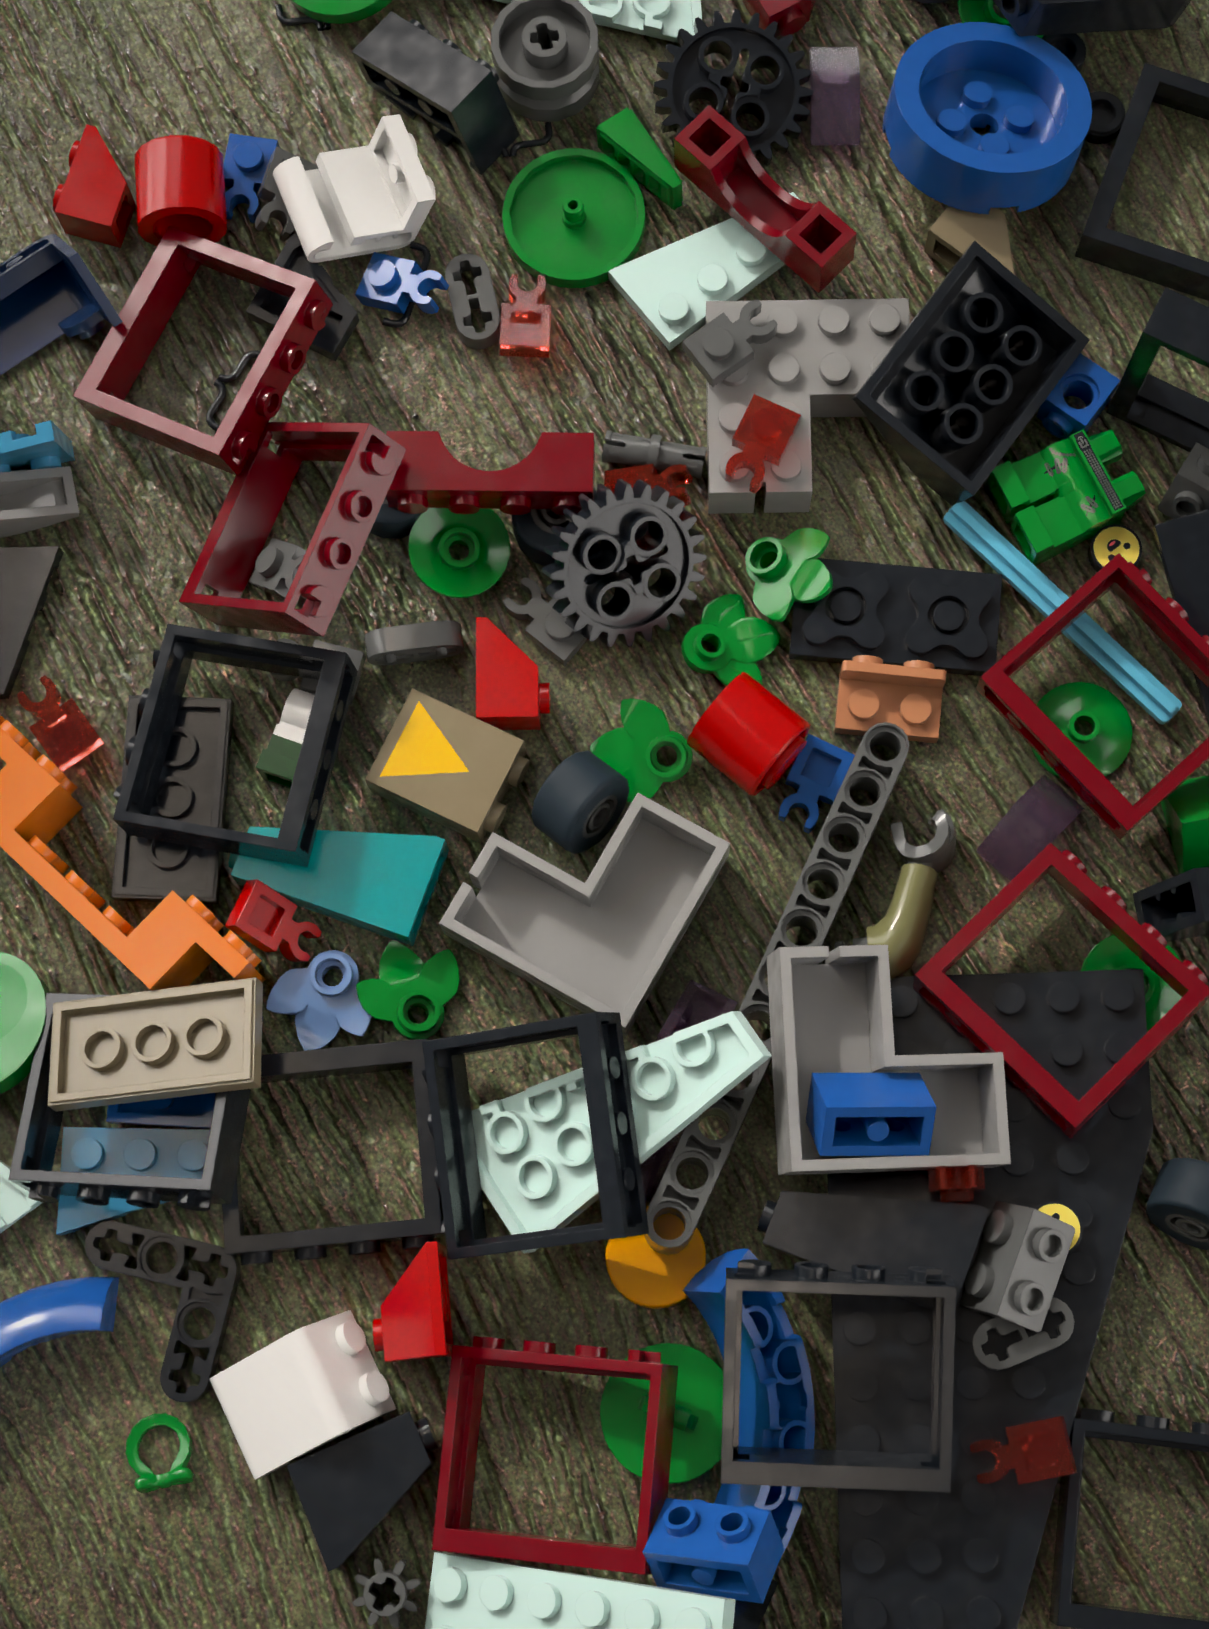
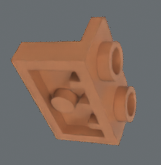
M870 655L854 656L852 661L844 660L839 674L834 733L864 736L870 727L878 723L887 722L903 729L909 741L937 743L939 739L942 693L947 671L935 669L933 663L921 660L906 661L904 666L883 664V659Z

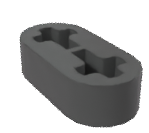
M471 253L458 255L448 263L445 270V279L449 285L447 290L457 333L460 340L467 347L475 350L486 349L492 346L501 334L500 314L490 271L486 262L480 256ZM471 271L472 276L475 278V294L467 295L465 284L461 281L462 272ZM480 308L482 320L486 322L485 331L481 333H476L475 328L471 326L472 309Z
M450 620L384 627L365 634L367 661L374 665H395L442 659L458 655L464 650L461 624Z
M1052 1298L1048 1312L1050 1314L1060 1312L1064 1320L1057 1327L1059 1336L1053 1339L1050 1338L1046 1331L1028 1337L1023 1327L1003 1319L992 1318L980 1325L973 1335V1354L981 1365L990 1370L1000 1371L1013 1367L1065 1343L1073 1333L1075 1323L1073 1313L1066 1303L1058 1298ZM996 1329L999 1336H1005L1018 1331L1021 1341L1010 1345L1006 1349L1008 1358L999 1361L995 1354L985 1355L982 1351L981 1346L988 1342L987 1331Z

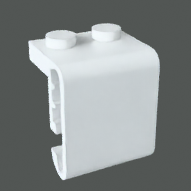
M400 114L383 116L368 146L319 153L316 159L318 169L305 171L300 157L296 156L283 161L273 171V177L307 260L311 263L400 249L409 245L411 241L415 240L436 200L434 183L423 170L417 156L416 141L413 135L407 132Z
M351 1310L299 1328L209 1379L254 1480L266 1476L288 1465L291 1460L304 1456L341 1435L397 1409L390 1396L387 1381L380 1374L366 1344L365 1334L356 1323Z

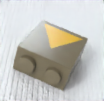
M412 688L365 781L371 792L481 844L487 831L495 833L499 828L507 810V805L502 804V801L510 785L515 788L519 787L526 775L530 760L525 758L527 752L524 740Z

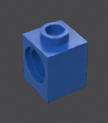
M1080 353L1040 406L1036 417L1042 420L1043 426L1052 435L1060 439H1069L1070 435L1083 429L1087 433L1111 401L1120 379ZM1064 397H1079L1086 404V408H1072L1065 402Z

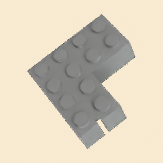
M909 298L759 300L762 304L761 313L753 317L750 322L754 326L762 327L774 319L778 324L775 336L763 344H749L754 350V359L714 387L706 380L708 514L754 513L756 486H765L764 513L809 512L812 497L811 417H867L855 403L853 397L910 324ZM706 301L705 325L723 312L734 323L739 319L744 305L750 301Z
M637 793L584 883L492 832L469 871L473 885L481 890L476 896L473 887L463 882L439 924L446 936L585 1014L592 1012H619L622 1033L624 1036H627L728 859L730 843Z
M888 945L838 946L830 952L829 946L779 947L766 956L778 1175L994 1168L1011 1164L1003 1052L895 1055ZM812 1073H920L937 1107L929 1155L820 1156L806 1123Z

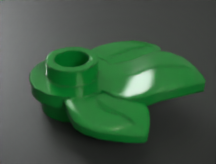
M800 528L783 540L763 537L756 540L748 548L745 563L747 574L755 583L753 602L757 609L768 619L782 622L789 614L794 601L800 603L817 602L831 592L833 588L832 575L827 567L818 559L829 544L830 537L827 534L814 528Z
M722 595L704 607L700 624L695 625L686 633L682 641V654L686 664L692 670L702 674H714L725 687L742 672H747L760 684H763L762 676L756 663L774 651L780 641V634L765 620L756 617L745 618V605L741 595ZM701 641L711 643L715 647L716 652H707L702 647Z
M635 698L623 699L620 705V714L624 727L613 729L598 737L590 745V751L628 780L629 795L627 802H632L637 793L651 798L663 782H672L683 777L691 767L693 751L687 745V739L682 734L670 730L665 713L655 704ZM670 746L676 751L677 759L674 764L664 765L659 761L658 751L661 747Z
M392 940L388 943L381 956L378 971L379 979L363 980L356 984L359 1002L366 1013L372 1018L392 1022L397 1032L409 1040L429 1039L442 1026L444 1020L443 1006L458 991L459 968L456 958L451 950L446 949L432 956L424 964L421 958L412 950ZM413 1007H421L427 1013V1020L420 1024L413 1023L408 1018L407 1012Z

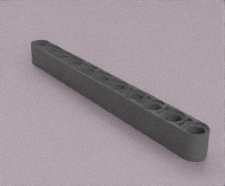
M887 722L875 724L868 729L859 745L739 1011L742 1012L748 1022L760 1020L770 1027L768 987L765 984V978L767 977L766 956L779 947L823 946L908 754L910 746L908 736L903 729L895 724ZM876 745L888 746L893 750L896 758L889 761L879 760L874 757L870 748ZM860 789L866 790L873 795L876 803L866 807L857 805L851 799L850 793ZM834 835H845L852 839L855 849L845 853L839 852L832 848L829 838ZM816 880L826 881L833 887L835 895L828 899L816 898L808 890V884ZM792 927H805L814 936V942L807 946L795 945L788 939L786 932ZM770 1037L762 1042L772 1055ZM772 1056L748 1075L751 1082L748 1087L738 1091L730 1090L685 1127L647 1211L649 1234H645V1239L656 1252L665 1255L677 1254L684 1250L691 1241L772 1061ZM707 1116H718L726 1122L729 1132L725 1137L712 1140L701 1133L698 1124ZM689 1164L699 1166L706 1174V1183L698 1189L684 1188L676 1178L679 1168ZM662 1214H674L681 1219L685 1231L680 1237L666 1240L657 1235L653 1223Z

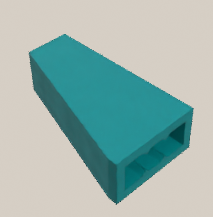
M250 826L247 833L278 838L280 828ZM317 830L308 867L231 853L228 867L233 869L231 872L232 878L242 887H244L247 880L258 879L299 907L413 946L447 858L449 848L446 840L437 836Z

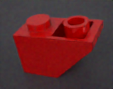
M86 124L81 140H76L71 147L69 154L70 170L65 184H59L55 191L53 211L66 234L121 248L136 203L96 126Z

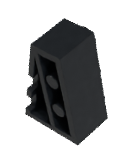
M391 11L351 51L367 83L412 120L420 114L439 129L435 134V138L445 147H448L453 141L467 152L470 158V167L480 175L501 155L502 149H507L520 135L498 87L499 76L494 68L483 59L478 58L475 61L464 55L461 49L451 40L444 39L441 41L432 36L415 19H411L409 22Z

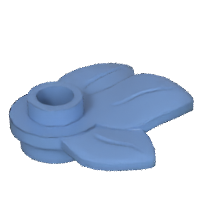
M328 950L318 954L310 962L308 968H296L286 971L271 989L267 1000L266 1008L268 1011L277 1014L296 1015L297 1036L305 1051L322 1049L329 1045L337 1037L341 1028L350 1034L362 1037L366 1033L371 1021V1016L362 1008L356 991V984L359 983L360 976L358 967L348 954L338 950ZM330 969H340L343 973L342 981L336 986L326 985L324 981L325 974Z

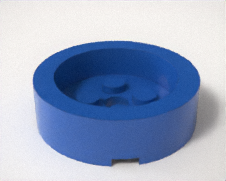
M987 22L957 23L925 34L915 41L903 54L895 73L882 126L883 133H886L891 147L889 156L894 165L912 185L927 196L950 207L972 213L989 214L990 208L1015 207L1018 213L1047 202L1068 182L1091 124L1092 101L1088 87L1077 68L1063 53L1037 36L1019 37L1014 28L1007 25ZM987 124L991 126L990 133L985 135L977 134L972 130L975 127L985 128Z

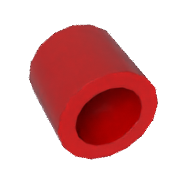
M169 135L154 138L143 144L135 153L138 234L144 241L158 246L166 230L171 226L215 243L220 241L227 231L223 154L217 146L205 139L189 135Z
M742 672L723 689L703 713L689 735L687 745L746 793L755 796L764 788L770 789L795 762L797 756L806 746L807 741L805 737L811 725L747 672Z

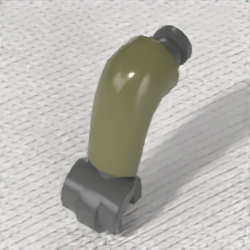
M943 809L938 810L931 819L936 829L934 838L929 843L921 846L909 844L908 835L902 822L891 823L895 846L905 864L901 867L894 894L884 918L875 925L867 926V936L853 939V945H888L890 980L908 971L919 956L930 919L937 873L948 867L956 854L957 832L951 817ZM844 941L835 942V948L845 946Z

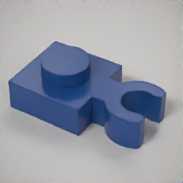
M230 133L223 163L225 187H230L225 192L227 219H232L235 206L246 203L249 205V220L251 223H255L256 217L261 211L257 191L259 192L273 151L276 147L280 148L278 140Z
M374 252L355 296L362 305L404 314L409 302H414L422 312L434 314L438 312L439 307L431 297L426 296L427 293L435 288L447 290L449 285L439 272L433 270L423 271L416 261Z
M808 734L806 746L797 756L785 783L798 791L783 800L778 814V820L784 822L791 809L797 807L804 809L808 814V819L805 822L803 831L808 834L815 828L818 821V800L833 805L855 756L811 734Z

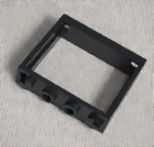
M1145 63L1075 257L1209 301V262L1106 228L1151 103H1158L1209 120V83Z
M1165 287L1142 332L1106 413L1188 452H1191L1196 442L1209 449V402L1148 374L1161 346L1209 368V307Z
M167 624L160 650H154L153 667L155 671L150 688H146L140 698L139 714L141 721L136 737H131L126 748L125 760L128 767L122 786L120 785L116 788L113 795L118 800L113 820L130 836L308 867L358 673L356 667L346 652ZM192 659L319 680L278 838L150 816Z
M46 993L45 1026L34 1052L8 1180L29 1191L28 1198L47 1203H57L60 1200V1195L76 1196V1200L79 1202L99 1206L109 1205L110 1198L126 1199V1203L142 1208H158L160 1201H176L179 1207L194 1211L210 1210L211 1203L231 1204L251 1089L217 1093L202 1179L52 1171L64 1112H56L48 1107L53 1003L112 995Z
M592 1012L422 1042L425 1070H422V1075L428 1086L430 1103L428 1127L435 1144L437 1165L434 1177L436 1186L441 1194L444 1218L441 1224V1233L446 1235L448 1260L649 1234L619 1012ZM578 1036L603 1223L487 1238L465 1055Z
M427 1039L265 1054L261 1056V1083L413 1069L425 1218L244 1236L239 1158L231 1204H222L225 1255L240 1257L241 1266L273 1263V1253L294 1251L295 1261L327 1258V1248L348 1246V1255L380 1253V1243L402 1241V1250H415L422 1248L426 1242L434 1241V1237L446 1236L445 1233H441V1224L444 1218L441 1194L436 1186L434 1177L437 1161L434 1138L428 1127V1114L430 1111L428 1086L422 1075V1070H425L422 1042L428 1041Z
M755 1259L738 1261V1268L726 1267L721 1484L950 1493L956 1285L952 1276L943 1275V1269L939 1267L925 1265L909 1267L908 1274L885 1273V1266L869 1263L854 1264L851 1266V1272L828 1271V1264L812 1261L797 1262L794 1264V1270L772 1269L771 1262ZM743 1291L934 1298L929 1454L738 1446Z
M1082 1408L1081 1419L1074 1418L1061 1468L1049 1621L1057 1626L1079 1629H1209V1618L1072 1601L1085 1437L1209 1452V1423L1192 1422L1190 1433L1170 1430V1419L1137 1415L1135 1426L1114 1423L1115 1412Z

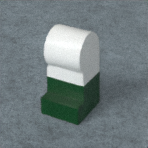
M294 688L289 694L280 722L276 724L267 749L263 748L256 765V769L263 780L291 789L315 697L314 694Z

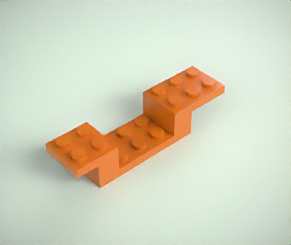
M0 715V758L6 763L0 770V847L150 990L189 986L213 960L235 980L256 977L263 983L266 979L255 969L261 960L231 930L222 937L218 932L224 925L193 894L184 901L172 890L134 928L110 905L102 912L100 908L106 901L73 870L66 876L63 875L70 866L46 844L83 808L71 796L78 787L44 754L41 755L17 728Z

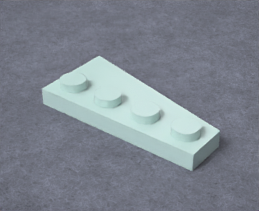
M794 192L789 193L795 198L799 199ZM730 218L608 270L609 281L670 351L705 325L706 301H737L784 266L785 263L735 219Z

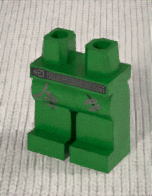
M1083 429L1070 435L1069 439L1055 442L1040 452L1011 464L1010 461L1000 464L990 473L986 486L1007 524L1012 522L1010 531L1023 555L1035 566L1093 537L1105 526L1120 524L1124 513L1143 500L1146 491L1134 471L1111 480L1105 469V466L1120 460L1123 455L1121 445L1113 430L1088 437Z

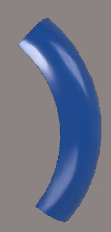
M745 1248L728 1251L711 1260L694 1275L682 1290L696 1305L709 1325L717 1341L723 1361L726 1267L738 1268V1261L758 1260L749 1249ZM743 1291L738 1446L814 1449L815 1411L810 1367L803 1340L800 1335L793 1333L787 1314L781 1304L785 1302L782 1292ZM721 1484L714 1503L740 1507L750 1505L770 1510L784 1545V1553L802 1510V1503L797 1502L801 1487Z
M84 1277L61 1280L34 1287L0 1302V1368L9 1362L13 1356L41 1342L78 1333L113 1332L119 1277Z

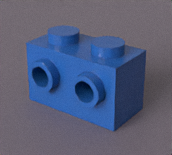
M812 1073L806 1123L820 1156H924L930 1153L937 1107L920 1073Z
M666 1498L645 1545L643 1554L657 1587L763 1604L782 1556L784 1545L770 1510L750 1505L740 1507L708 1503L699 1499L689 1501Z

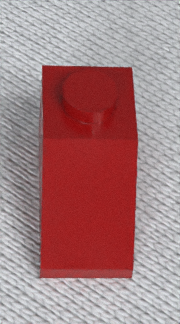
M476 617V718L500 730H541V714H550V683H541L538 666L487 617Z

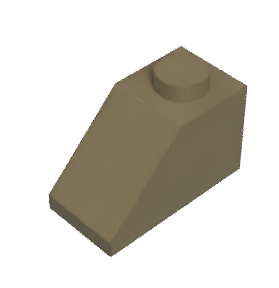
M948 206L929 229L924 252L949 270L953 268L969 245L976 241L1014 274L1006 216L999 208H990L989 214H978Z

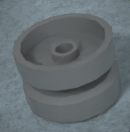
M513 0L500 11L491 31V52L494 70L499 76L497 84L506 104L516 114L536 122H557L576 115L591 102L599 85L598 28L591 12L578 0Z

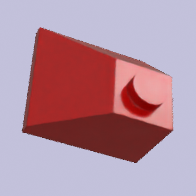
M438 1241L426 1242L382 1303L381 1318L373 1319L375 1352L384 1351L385 1362L450 1357L452 1355L454 1339L446 1247Z

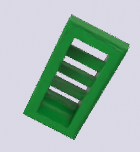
M627 107L597 126V145L602 153L622 164L635 180L671 209L675 210L682 206V180L631 109L629 110Z

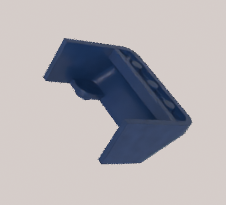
M56 234L47 235L33 242L0 264V375L63 334L68 337L78 335L80 339H86L99 332L106 325L104 319L113 327L123 322L78 252Z

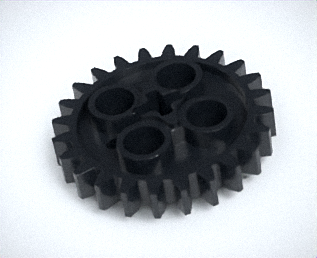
M739 9L734 10L731 22L724 23L719 11H714L712 26L707 27L699 17L695 18L693 26L695 35H691L688 31L681 28L677 35L681 48L667 44L664 55L670 62H658L656 73L666 80L654 82L653 94L665 98L655 103L654 110L655 114H669L662 122V132L677 130V136L698 115L691 110L689 104L697 99L709 101L721 115L739 54L745 51L748 53L749 58L728 122L746 136L754 156H758L766 166L770 165L772 160L771 148L784 155L789 147L785 136L798 139L802 129L795 121H807L810 110L801 104L811 101L813 90L801 85L810 80L812 73L809 69L796 68L803 61L804 51L789 53L788 49L792 43L793 36L789 34L780 40L775 38L778 24L775 21L765 30L759 28V13L756 12L748 24L742 23ZM720 53L726 57L729 65L724 69H713L706 64L704 57L708 54ZM757 68H766L774 74L776 80L771 84H760L753 79L751 72ZM743 114H752L758 118L761 127L755 131H746L737 124L736 118Z
M617 479L613 494L608 487L600 483L597 485V500L593 501L581 493L579 495V502L582 510L577 514L565 508L563 513L570 522L566 528L552 526L551 531L560 538L559 545L544 547V551L555 558V563L543 567L542 572L550 579L556 580L545 588V592L553 599H559L552 608L560 616H567L565 623L575 632L581 629V634L591 642L595 641L599 636V640L608 647H612L618 637L626 646L632 647L636 632L647 642L652 641V626L657 625L668 632L670 626L667 616L670 613L682 618L685 616L684 610L679 605L682 598L688 600H696L697 598L696 594L688 586L690 582L704 580V576L693 569L694 564L707 559L706 554L693 548L705 539L704 535L695 529H690L697 521V518L688 511H683L685 503L675 496L669 498L670 492L659 485H656L651 490V485L638 479L632 489L631 484L623 479ZM648 521L647 532L643 537L635 540V533L638 527ZM598 540H602L599 553L593 558L588 559L590 547ZM660 569L661 573L658 580L651 586H648L650 575L655 570ZM592 574V575H590V576L587 578L586 581H584V579H585V577H586L587 575ZM615 587L613 598L608 603L601 605L605 592Z

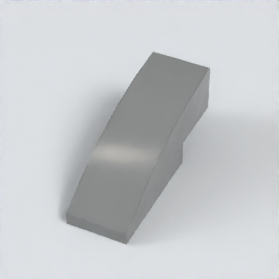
M71 466L0 472V538L51 526L79 516Z

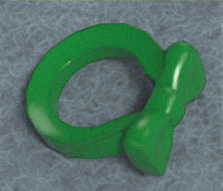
M166 1413L152 1414L142 1418L131 1429L126 1440V1456L129 1465L139 1476L134 1484L136 1490L140 1493H148L159 1488L164 1489L172 1485L193 1482L194 1474L191 1469L187 1468L192 1454V1439L188 1428L178 1418ZM156 1427H168L173 1429L178 1435L180 1441L179 1452L169 1472L155 1475L142 1462L139 1446L143 1436L149 1430Z

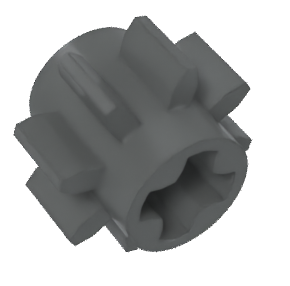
M378 1557L374 1559L376 1575L373 1577L363 1573L356 1575L355 1580L365 1586L363 1595L355 1599L352 1604L357 1607L366 1604L367 1608L372 1612L368 1618L369 1626L374 1625L380 1616H388L392 1627L397 1628L401 1623L399 1610L402 1607L413 1612L419 1609V1604L409 1597L411 1589L420 1585L422 1580L420 1578L408 1580L403 1574L407 1560H400L394 1569H386L384 1560ZM391 1578L397 1582L394 1592L401 1597L400 1602L392 1600L386 1606H382L378 1602L381 1593L374 1586L375 1583L382 1585Z

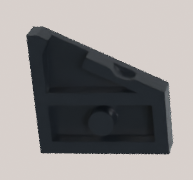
M292 233L274 265L315 279L332 301L333 306L324 320L326 325L322 330L318 331L309 349L336 361L359 322L357 311L344 294L338 291L332 278L323 266L307 260L298 235ZM260 287L246 310L248 318L273 330L290 298Z

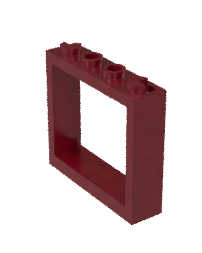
M169 226L119 313V317L123 322L115 327L112 326L73 397L96 419L239 477L251 453L255 454L258 440L270 418L274 417L279 411L282 397L291 380L302 369L306 360V353L318 331L322 330L326 325L324 320L331 310L333 303L315 279ZM200 265L290 298L214 437L124 401Z
M268 422L258 440L255 454L251 453L239 477L235 476L179 602L216 625L324 637L406 449L371 423ZM271 439L279 446L276 454L268 449ZM301 462H346L284 602L241 598L255 567L256 560L265 545ZM205 586L213 591L212 595L201 594ZM300 595L306 598L302 610L295 609Z
M1118 553L980 677L976 690L1121 840L1209 760V737L1138 802L1132 805L1011 679L1112 589L1209 688V636L1203 635L1201 637L1187 623L1189 617L1182 606L1170 597L1164 599L1151 586L1152 579L1144 568L1139 570L1131 561L1127 562Z
M1050 842L914 975L913 989L980 1053L1003 1052L1005 1077L1071 1139L1206 1003L1209 998V987L1206 985L1208 983L1207 977L1194 963L1186 959L1181 962L1165 948L1167 941L1156 928L1146 922L1140 925L1125 911L1127 909L1126 903L1113 889L1108 886L1100 888L1086 875L1087 869L1076 855L1069 850L1061 852ZM1047 873L1182 997L1079 1101L945 975Z
M474 1336L473 1347L452 1345L432 1550L642 1575L652 1574L644 1557L643 1550L666 1498H668L678 1366L661 1364V1352L628 1349L626 1361L608 1359L609 1348L576 1345L575 1356L556 1354L557 1343L524 1340L523 1351L504 1350L505 1339ZM486 1365L650 1380L636 1546L470 1527Z

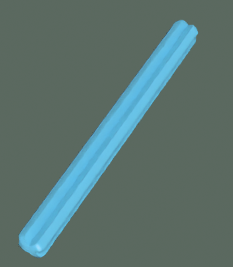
M966 501L955 503L943 518L944 524L998 574H1002V578L1045 618L1069 598ZM1086 613L1082 614L1062 632L1159 724L1164 725L1169 722L1182 707L1181 701Z

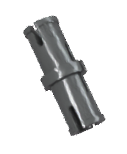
M611 430L606 432V444H604L602 452V462L604 463L611 462L645 468L646 474L656 475L657 471L696 477V479L702 478L707 447L663 441V436L652 434L650 439L616 433Z

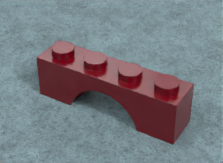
M710 105L674 138L675 168L818 293L853 260L857 233L821 201L816 203L803 202L780 187L760 165L748 144L746 136Z
M386 431L387 436L406 449L386 495L389 507H395L400 512L420 514L426 512L428 508H448L453 513L466 515L477 513L479 508L500 509L501 512L510 515H524L531 512V509H552V512L564 515L563 510L565 508L577 514L582 510L579 502V495L581 493L594 501V433L542 432L534 449L519 463L502 470L482 471L470 468L456 460L444 446L438 431Z

